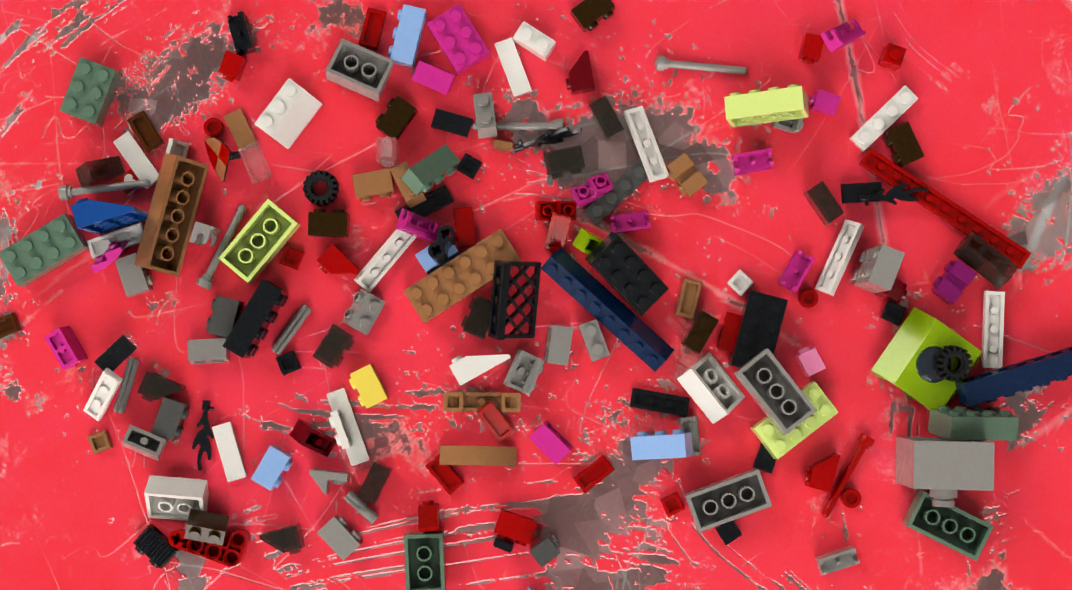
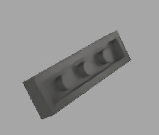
M638 160L613 183L614 188L596 199L584 210L586 215L596 225L648 178L642 161Z

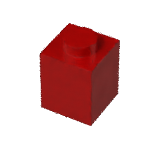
M806 32L803 36L798 58L803 59V62L807 64L817 63L821 57L824 44L823 38Z
M892 43L886 44L883 47L878 65L896 71L901 67L907 49Z
M226 50L218 72L223 75V79L229 82H233V80L240 81L248 60L243 56Z

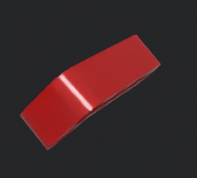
M176 529L168 536L169 544L172 547L229 567L236 566L242 562L250 541V534L245 529L233 532L228 543L223 542V546L201 542L200 549H196L193 546L194 540L189 539L186 541L184 538L186 529ZM180 534V538L184 540L178 542V538L175 536ZM237 534L243 535V543L236 541ZM212 546L219 548L218 555H214L211 552ZM230 552L237 554L238 559L236 562L229 558Z

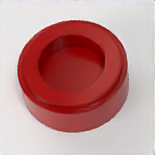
M210 118L204 123V131L208 136L216 138L223 133L224 125L219 119Z
M804 289L799 293L798 301L801 306L811 308L817 304L818 295L813 289Z
M845 489L841 494V502L848 508H855L861 502V495L855 489Z

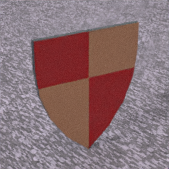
M207 138L204 141L209 160L220 179L225 181L229 161L240 159L242 157L241 152H231L227 145L218 138Z

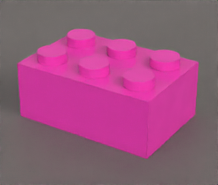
M460 4L427 23L428 29L458 76L490 57V51Z

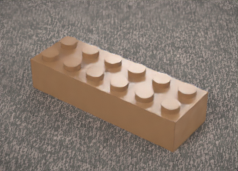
M164 154L134 265L179 277L209 165L178 155Z
M499 229L405 289L404 293L423 323L426 324L492 282L495 260H522L502 229Z

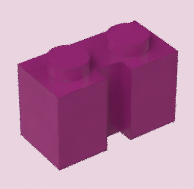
M959 259L948 262L944 268L945 273L941 277L938 276L932 283L934 287L931 291L949 305L957 301L965 287L977 275L975 271Z

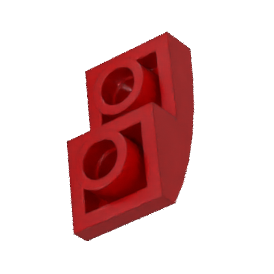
M575 201L535 202L536 221H551L553 211L571 215L570 221L577 220Z

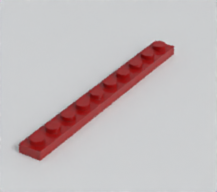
M869 148L859 163L861 167L892 187L907 183V186L902 188V191L913 188L929 189L927 192H913L910 194V197L918 198L919 200L915 201L916 203L1016 268L1022 269L1031 255V252L873 149Z

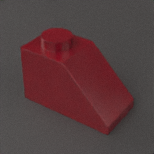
M588 50L582 53L570 70L569 78L566 79L567 90H571L572 95L591 92L595 89Z
M896 278L890 291L879 292L874 295L900 303L907 295V290H905L907 285Z
M301 419L297 421L289 434L299 444L326 457L329 456L337 443L335 438Z

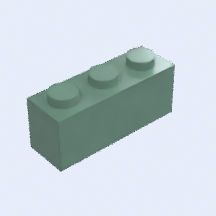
M445 144L410 167L401 179L417 196L422 191L424 193L428 192L433 187L432 184L438 185L446 178V175L450 177L457 171L456 166L460 163V160Z

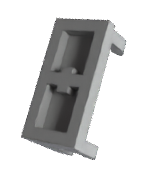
M195 221L189 242L203 246L211 237L210 246L212 247L215 245L218 234H221L222 230Z
M549 325L544 363L568 366L573 334L572 327Z
M227 338L188 340V361L192 365L230 362V351L223 347Z
M697 416L679 417V429H684V433L691 432L693 455L699 456L701 451Z
M850 545L816 556L815 560L820 575L823 576L859 564L860 561L856 557V548Z

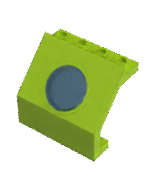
M914 307L871 371L882 380L885 379L901 389L930 412V409H938V406H947L949 400L957 393L955 381L952 382L940 378L941 376L936 374L937 370H934L933 366H936V364L933 363V360H937L935 354H940L938 350L940 348L944 349L943 346L949 345L966 349L967 353L971 355L969 360L973 361V364H969L970 367L978 363L982 351L938 319ZM956 356L950 357L947 362L948 369L953 371L958 366Z

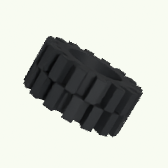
M317 170V172H311V175L307 176L306 181L303 182L305 197L315 205L326 206L328 203L334 202V199L338 196V182L327 171ZM318 181L327 183L328 191L326 194L317 195L314 192V185Z
M949 345L943 346L944 349L940 348L938 350L940 354H935L937 360H933V363L936 364V366H933L934 370H937L936 374L941 376L940 378L952 382H959V379L964 380V375L968 376L970 374L967 370H972V367L969 366V364H973V361L969 360L971 355L967 353L966 349L958 346ZM956 356L958 366L955 370L950 371L947 367V362L950 357Z

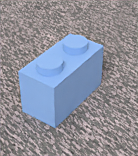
M274 444L270 445L251 480L270 491L275 487L278 489L283 481L281 477L283 472H288L293 464V461H291L293 456Z

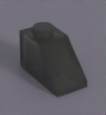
M119 156L88 161L75 169L81 187L100 184L125 173Z
M147 371L137 393L142 394L141 398L152 402L153 400H160L163 397L185 390L186 386L153 371Z
M300 524L259 535L260 540L283 553L289 552L290 555L301 552L300 548L305 546Z

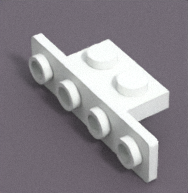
M345 388L327 393L326 396L332 410L329 422L331 427L336 429L337 435L335 439L338 446L346 449L352 466L368 461L370 458Z

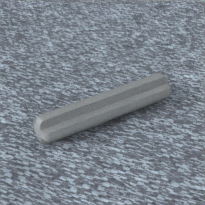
M305 304L301 306L273 345V352L279 355L283 352L312 311L309 306Z
M128 358L113 409L115 412H125L139 364V359Z

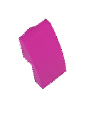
M606 172L588 178V183L572 188L570 194L577 206L582 207L611 191L614 185Z
M117 240L110 243L105 253L95 258L96 261L91 266L93 272L96 273L106 268L116 260L128 244L127 240L121 242Z

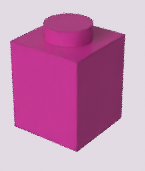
M819 89L811 95L809 104H811L810 110L832 117L836 113L841 96Z

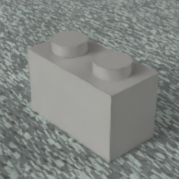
M492 92L473 94L478 138L498 137Z
M137 253L115 260L127 297H134L153 290L152 285H154L151 274L147 273L146 268L134 265Z
M597 319L578 326L591 362L610 355Z
M130 424L122 444L128 449L159 461L167 446V440Z
M335 515L317 533L344 561L362 544L360 540L362 537L357 531L350 530L347 526L349 523L343 516L338 517V515Z

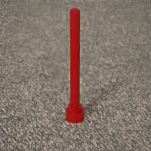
M863 433L860 434L858 438L859 446L821 513L824 518L828 517L865 449H868L869 446L872 447L875 440Z

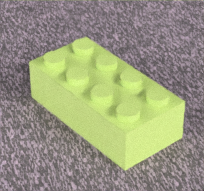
M791 84L783 89L770 87L768 91L761 92L760 90H750L747 94L734 92L724 97L726 120L733 128L809 117L807 94L799 84Z
M267 199L220 255L219 259L247 283L252 284L301 225L274 202Z
M815 381L809 382L801 388V391L817 411L787 435H782L767 415L750 428L773 459L782 457L838 413L837 409Z

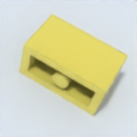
M369 364L350 374L351 379H349V382L353 389L357 388L360 394L358 400L362 407L366 406L368 409L389 398L373 364Z

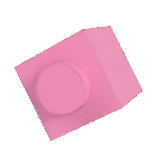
M809 346L800 349L798 351L799 354L795 356L806 377H810L826 368L815 347L809 348Z

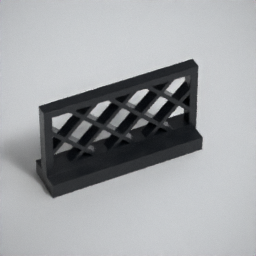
M495 260L489 337L496 340L534 338L541 262ZM511 266H516L519 270L514 277L510 275ZM530 266H535L534 274L529 278L525 271ZM523 275L527 281L520 287L516 281ZM514 284L518 290L510 296L508 290ZM531 285L533 287L532 293L527 296L524 290ZM522 294L525 300L518 306L514 300ZM512 303L516 310L509 316L507 314V307ZM529 303L531 311L525 315L522 309ZM520 313L523 319L516 325L512 319ZM510 322L514 329L510 333L505 334V326ZM526 322L529 324V333H523L520 330Z

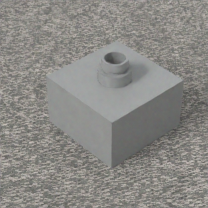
M896 436L895 483L912 489H929V497H933L932 506L954 507V498H958V490L994 491L995 442L985 440H947L942 437Z

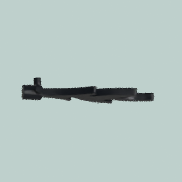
M565 127L549 135L546 132L526 143H522V140L519 139L518 144L513 145L515 152H518L525 148L541 147V143H561L564 141L563 138L581 133L582 128L570 131L569 127Z
M907 183L890 189L885 196L883 195L885 189H881L873 195L863 194L858 195L857 198L859 203L865 202V206L869 205V200H882L896 205L897 202L894 201V198L907 202L918 201V198H912L910 194L917 191L927 192L929 189L913 188L902 191V188L907 186Z
M203 400V416L197 427L204 425V428L198 432L192 449H195L197 444H200L197 459L199 471L202 469L201 458L204 451L207 452L208 460H211V446L207 436L209 435L213 439L214 435L210 429L208 411H214V407H210V400Z

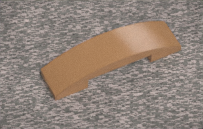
M444 392L443 411H477L492 400L501 412H521V393Z
M440 445L439 465L516 466L517 447Z

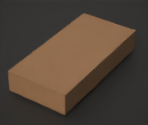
M241 108L223 116L240 151L258 143Z
M683 278L675 315L694 319L703 282Z

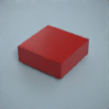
M285 246L279 264L298 270L304 252Z
M677 491L659 499L668 517L685 510Z

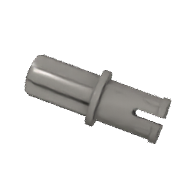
M350 491L344 499L356 510V513H360L370 524L379 517V514L367 505L368 502H364L353 491Z

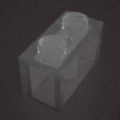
M376 137V161L383 168L392 169L395 165H399V141L396 137Z

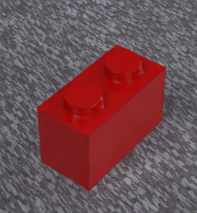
M501 508L494 533H497L496 537L508 540V537L515 539V543L526 546V544L531 545L538 520Z

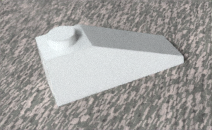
M510 354L465 357L459 355L451 360L453 364L449 366L461 386L508 360L511 356Z

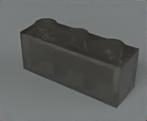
M974 232L969 233L962 239L953 252L954 255L998 289L1006 284L1018 269L1017 265Z

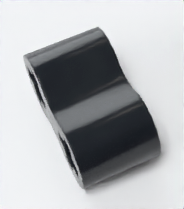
M443 225L438 229L436 241L428 248L430 257L436 263L445 262L448 258L450 247L457 242V234L449 225ZM445 234H446V235L451 234L450 237H446V238L444 237ZM441 250L442 252L441 254H435L436 251L439 252Z

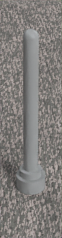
M657 55L656 59L657 71L678 68L733 74L747 73V68L741 66L669 60V58H665L662 55Z
M555 118L551 122H496L497 130H551L555 132L563 128V118ZM476 123L472 124L473 130H477Z
M146 179L78 188L62 185L58 188V194L61 201H66L74 198L75 195L149 187L151 182Z
M245 205L239 206L205 275L198 278L197 285L208 290L211 289L213 285L212 276L221 261L219 257L228 247L246 211Z

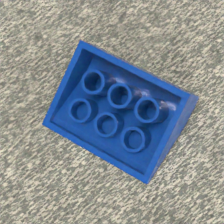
M88 198L79 199L76 201V204L71 205L77 228L99 235L145 221L148 216L147 211L133 206L88 200Z

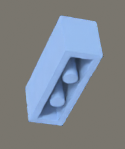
M403 4V8L399 9L397 20H399L398 28H394L392 36L395 39L393 46L390 45L388 57L395 61L394 64L414 68L427 17L426 9Z
M684 429L672 430L673 433L666 434V430L654 431V435H649L648 431L637 432V436L630 437L632 460L693 456L691 432L684 433Z

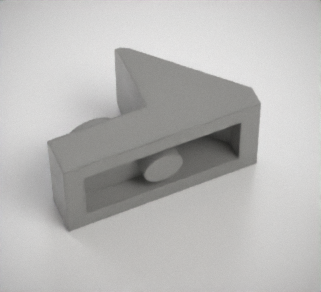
M316 468L309 469V474L325 495L329 492L330 480H333V484L344 485V482H348L350 478V473Z

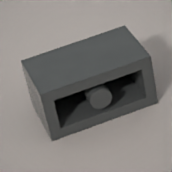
M217 296L216 299H213L211 310H213L212 317L208 318L206 324L207 333L228 338L239 319L243 302L222 296Z
M163 397L151 433L170 441L180 438L184 427H182L183 421L187 420L190 414V409H188L190 404L171 397Z
M547 533L530 546V553L539 565L543 567L560 554V542L554 535L550 536Z

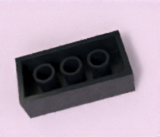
M611 232L585 258L604 280L641 316L669 289L620 236L614 232Z
M262 279L223 347L241 358L254 357L259 349L257 346L261 339L264 340L269 332L267 328L270 323L273 324L279 315L277 311L280 306L283 307L286 304L289 292L268 280Z
M752 290L747 291L740 325L728 365L741 368L766 348L774 355L788 300Z

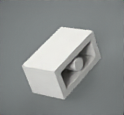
M525 21L522 22L513 36L515 43L545 62L556 46V41Z

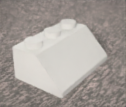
M288 78L254 124L289 150L323 104Z
M710 352L677 378L712 424L728 415L745 398V395Z
M150 475L144 492L148 518L188 521L190 509L207 511L209 497L207 480Z

